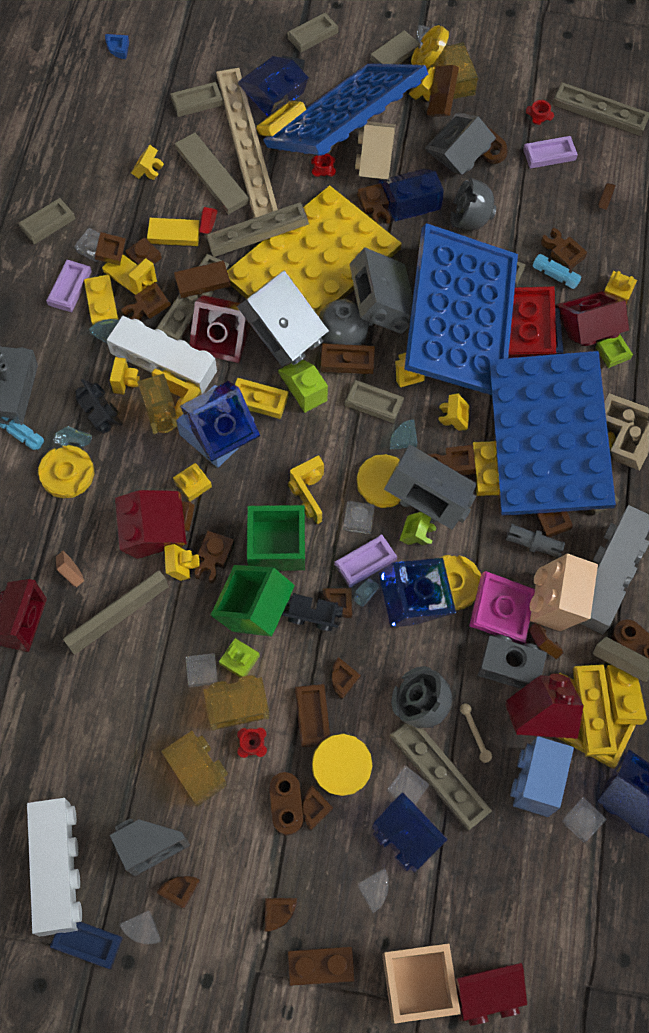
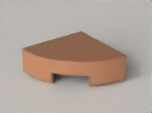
M64 551L56 556L57 571L73 586L78 587L84 582L80 570Z

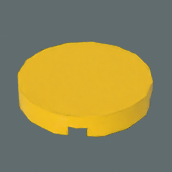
M440 25L431 28L423 36L421 48H415L411 64L425 65L426 68L430 67L442 53L449 38V31Z
M71 445L50 450L41 459L38 467L39 478L44 489L51 495L63 499L76 497L85 492L94 478V465L89 455L81 448Z
M387 454L375 455L367 459L360 467L357 475V487L359 493L369 504L380 508L393 507L399 504L401 499L384 490L400 461L397 457Z
M444 555L436 559L428 568L425 579L426 592L432 602L440 608L451 611L463 610L472 605L476 599L481 573L475 563L466 557Z
M346 734L333 735L320 742L314 751L312 758L313 776L318 785L328 793L340 796L354 794L362 789L369 780L372 770L371 754L366 745L356 737Z

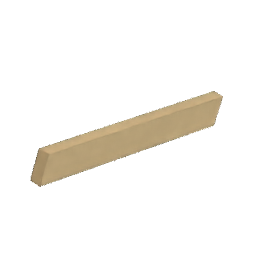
M234 68L217 71V81L253 218L278 210L240 69Z

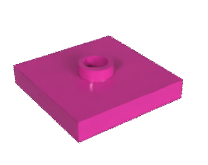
M487 571L481 573L469 626L493 635L509 637L512 642L521 645L526 643L531 617L530 602L535 594V589Z

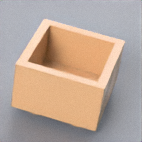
M565 554L538 568L534 576V584H536L535 594L530 602V621L562 631L591 618L598 564Z
M450 944L384 952L382 954L392 1023L460 1014Z

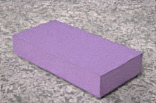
M571 136L524 144L523 148L530 169L575 161L578 155Z
M66 260L46 300L48 306L72 312L85 287L84 279L89 278L92 272L91 267Z
M380 535L335 561L334 565L350 588L396 561L397 556L383 535Z

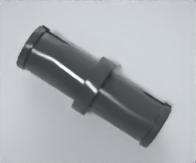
M511 523L510 531L506 535V541L528 547V551L531 552L537 550L557 559L561 557L562 553L560 552L564 550L565 542L541 535V531L535 530V532Z

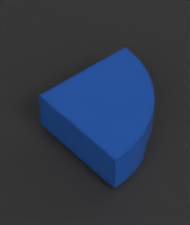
M105 34L106 45L110 53L118 58L126 59L129 47L128 35Z

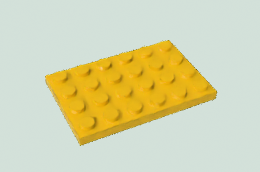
M330 185L303 207L309 225L263 240L227 270L231 286L247 299L272 278L285 270L319 317L320 312L327 304L335 300L345 299L355 290L349 264L364 247L389 258L401 250L402 243Z

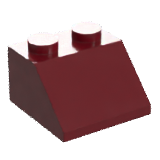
M600 291L555 304V308H559L560 319L569 338L581 346L593 345L596 343V340L602 338L613 339L618 337L620 333L629 331L626 300Z
M205 295L197 299L194 306L190 347L199 351H207L214 358L239 363L250 330L249 322L237 308L241 303Z
M138 490L115 498L120 551L140 559L165 551L164 547L168 545L183 546L187 544L181 492Z
M25 579L8 582L5 591H1L0 646L25 652L30 651L47 601L46 596L35 580Z
M562 674L540 675L506 700L505 706L516 735L578 739L584 705L569 677Z
M522 963L455 978L460 1007L459 1019L461 1021L469 1020L470 1026L489 1022L487 1015L500 1012L501 1018L520 1014L519 1007L527 1005Z

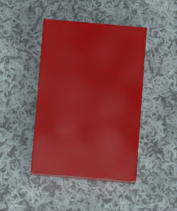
M555 286L516 287L514 291L508 358L556 355Z

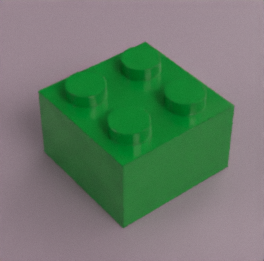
M305 505L248 506V566L274 567L277 571L305 570Z
M234 565L211 616L232 632L272 637L295 585L274 567Z

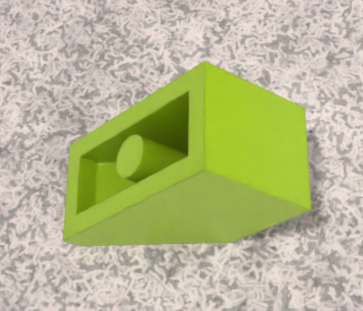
M302 359L295 365L291 363L278 370L279 375L304 413L327 401L328 385L313 364Z

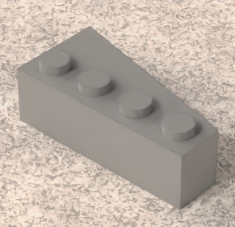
M630 505L627 506L616 525L610 523L604 535V538L608 539L605 548L600 546L596 552L593 561L598 564L591 618L579 623L602 635L610 627L626 593L624 588L629 586L636 573L637 567H635V564L639 563L649 545V541H647L649 538V514Z

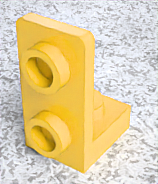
M122 254L120 266L106 263L102 267L104 273L110 275L111 278L135 295L152 283L157 282L154 264L146 258L137 265Z
M156 368L153 370L152 376L156 386L180 396L175 406L177 419L202 397L201 389L193 382H184L177 379L174 374L166 370L163 372Z
M319 455L291 469L290 481L288 482L295 497L299 495L303 501L301 505H305L306 516L309 519L313 518L316 524L322 522V511L306 487V484L313 485L324 476V463Z

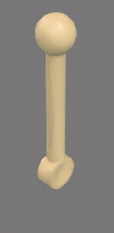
M464 703L460 706V712L466 716L481 752L480 760L487 763L492 759V753L486 750L470 713L471 706Z

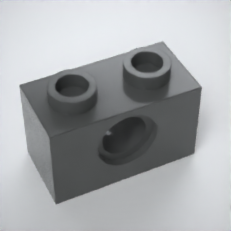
M503 635L489 636L477 676L522 689L535 678L542 675L547 652L541 651L538 646L525 643L520 645L514 643L509 637ZM506 657H515L519 661V666H510L506 661Z

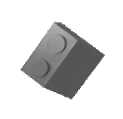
M457 112L425 149L449 170L463 175L473 168L474 162L480 155L490 149L491 143L496 137L479 116Z
M128 819L115 827L116 832L110 835L126 871L133 876L143 873L191 846L182 832L140 819L135 822L133 819Z

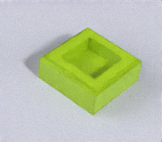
M621 335L613 339L601 341L595 347L608 368L630 360L633 355Z

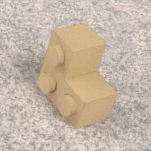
M368 121L364 127L359 129L358 144H362V153L357 154L355 169L360 170L359 176L389 179L396 124Z
M609 393L604 402L607 430L618 434L610 450L614 461L640 471L649 453V408Z

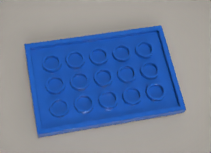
M367 64L308 106L307 110L274 136H267L263 140L267 148L322 156L331 150L330 147L335 143L347 139L351 131L366 125L370 117L382 113L386 109L385 106L389 103L401 99L403 93L408 89L420 85V80L429 75L425 65Z
M427 223L422 227L404 370L492 395L490 360L507 359L509 355L518 254Z
M599 351L490 360L501 515L615 508L616 502Z

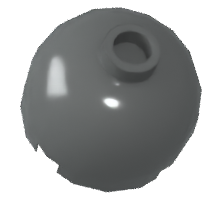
M469 178V181H463L454 198L453 203L457 204L456 213L451 211V224L459 229L473 231L480 229L489 220L493 219L496 213V205H494L493 192L487 184L473 178Z
M339 299L327 304L322 309L319 318L329 330L321 337L324 340V344L360 345L366 341L369 325L368 321L360 318L357 303L347 299Z
M415 667L402 676L404 682L400 688L395 686L391 700L393 712L403 722L419 729L434 727L447 717L452 707L453 697L450 685L437 671L432 670L430 667Z

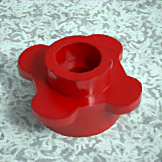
M537 100L526 109V113L532 117V122L536 125H540L546 120L551 121L554 118V113L551 112V105L545 100Z
M330 154L316 155L311 159V163L314 165L312 174L315 177L320 175L331 177L336 174V169L333 165L335 158Z
M261 727L257 729L241 728L238 731L237 737L240 739V747L237 753L240 757L246 758L248 755L263 757L266 755L267 748L264 746V738L267 736L265 729ZM250 740H254L255 744L250 745Z

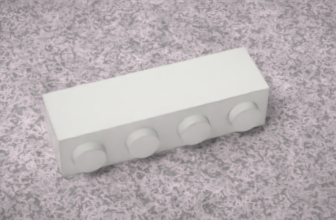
M122 316L107 339L111 354L119 358H126V361L151 373L155 368L162 372L164 370L169 371L177 379L196 384L201 389L202 395L217 372L215 358L209 352L194 349L185 341L170 338L163 331L146 327L137 319L131 320Z
M65 798L27 803L32 934L40 937L61 932L78 931L76 922L82 921V907L80 902H76L75 889L80 888L79 870L74 869V857L78 856V842L76 837L72 838V825H76L77 821L75 807L71 806Z

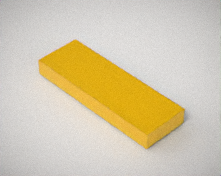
M604 665L575 666L573 668L575 689L584 705L581 731L585 757L617 754Z

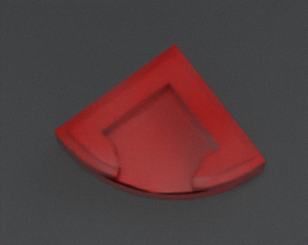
M208 207L202 209L199 228L201 233L209 234L212 231L217 215L216 209Z

